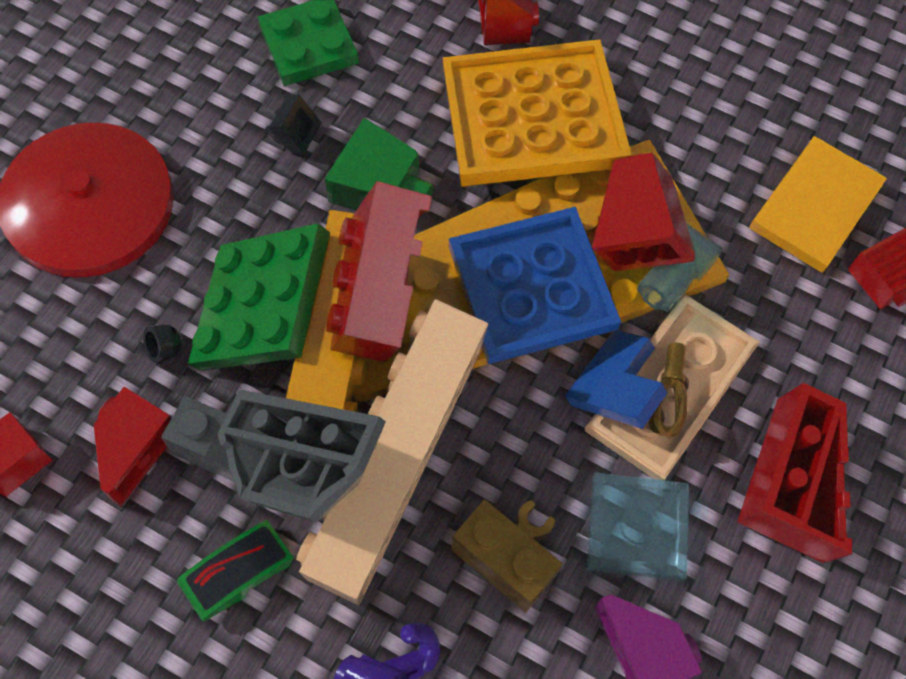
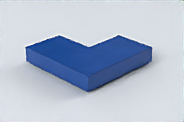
M619 330L612 331L565 395L570 405L643 429L667 395V391L661 382L636 375L655 349L651 340L647 337Z

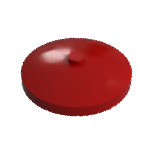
M99 122L65 126L33 141L16 156L7 168L0 183V226L16 252L24 260L42 271L64 277H92L110 273L138 259L162 235L173 208L174 193L172 180L160 153L147 139L138 133L118 125Z

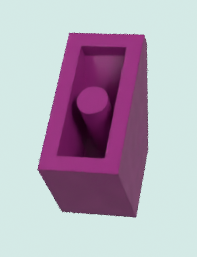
M611 594L601 598L594 607L626 679H692L702 673L698 663L702 662L700 650L694 638L689 633H683L679 623Z

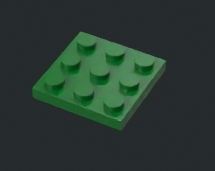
M317 223L220 245L219 252L215 258V267L210 285L204 297V306L198 328L193 337V346L188 364L200 371L301 358L330 232Z

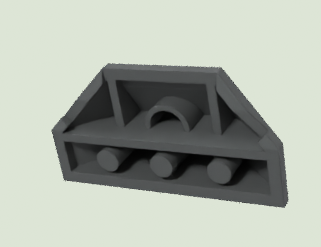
M239 390L217 435L221 447L226 449L228 466L241 499L316 523L359 485L386 421L379 416Z

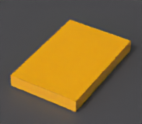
M814 136L756 215L749 229L823 273L887 178Z

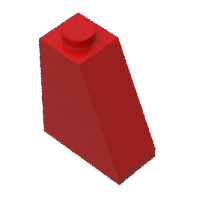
M652 152L613 161L592 249L614 272L694 262L695 259L694 247L673 178Z

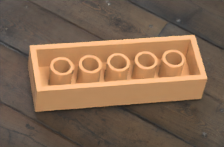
M434 299L428 313L422 310L419 311L409 332V337L412 338L408 347L409 352L407 355L399 352L389 371L387 379L391 381L386 398L378 395L368 412L369 415L381 417L386 423L359 485L324 515V522L318 534L310 531L298 552L296 560L300 561V565H302L299 572L307 581L360 606L481 352L489 323Z

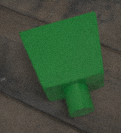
M363 118L325 177L328 202L354 210L359 208L376 181L429 196L433 194L434 185L418 178L419 154L415 149Z

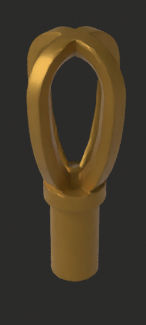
M678 342L668 344L665 370L661 375V383L666 391L669 388H673L675 422L668 427L663 424L661 420L663 400L649 419V427L655 434L669 438L679 435L687 417V393L684 386L685 376L683 375L686 346Z

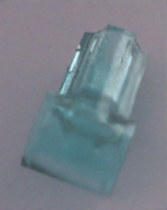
M688 223L686 224L695 251L694 262L653 267L638 285L637 291L642 295L644 302L655 310L660 309L668 312L695 279L700 281L723 250L721 246Z

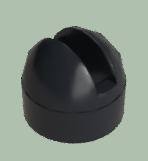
M159 324L145 328L143 334L144 347L152 362L169 360L179 353L182 348V337L173 326Z

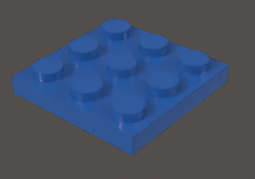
M576 207L449 238V250L471 315L489 323L482 345L488 364L619 329L621 324L620 317Z

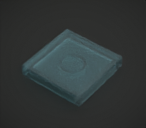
M595 472L592 480L587 570L684 581L687 578L689 483Z

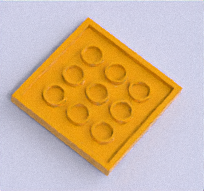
M600 39L442 57L461 187L611 170L614 160L632 157Z

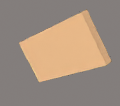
M683 294L650 339L655 349L636 374L640 377L661 382V375L665 370L668 344L678 342L686 346L683 375L685 376L684 386L687 393V417L679 435L670 438L659 436L650 429L649 420L644 428L640 429L597 414L592 417L585 428V432L660 484L664 482L760 343L686 294ZM673 388L667 390V395L663 399L661 408V420L666 427L673 425L675 422V396Z

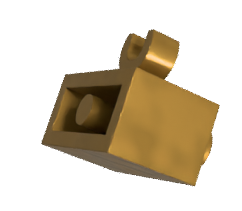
M484 499L452 536L451 550L527 613L556 577L563 564L536 542L550 534L555 519L550 516L544 525L540 527L532 526L528 522L527 516L533 511L535 503L530 500L520 508L516 525Z

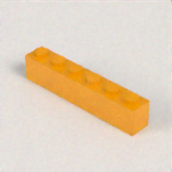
M330 210L325 228L330 232L305 344L301 358H295L286 399L357 412V402H352L354 386L362 387L366 359L331 351L333 333L326 331L328 314L332 304H337L339 289L333 288V276L338 261L343 260L345 246L339 245L340 230L346 217L352 218L354 213Z

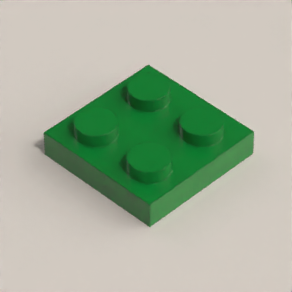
M312 0L257 16L260 30L283 86L359 64L357 50L334 0Z

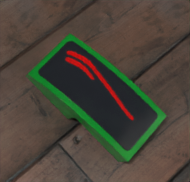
M266 519L195 564L178 577L177 583L202 622H205L246 598L249 589L288 568L294 558Z

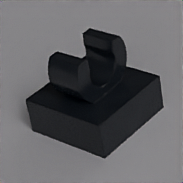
M299 94L287 95L281 107L275 111V117L270 126L266 127L265 131L275 142H282L292 154H305L322 122Z

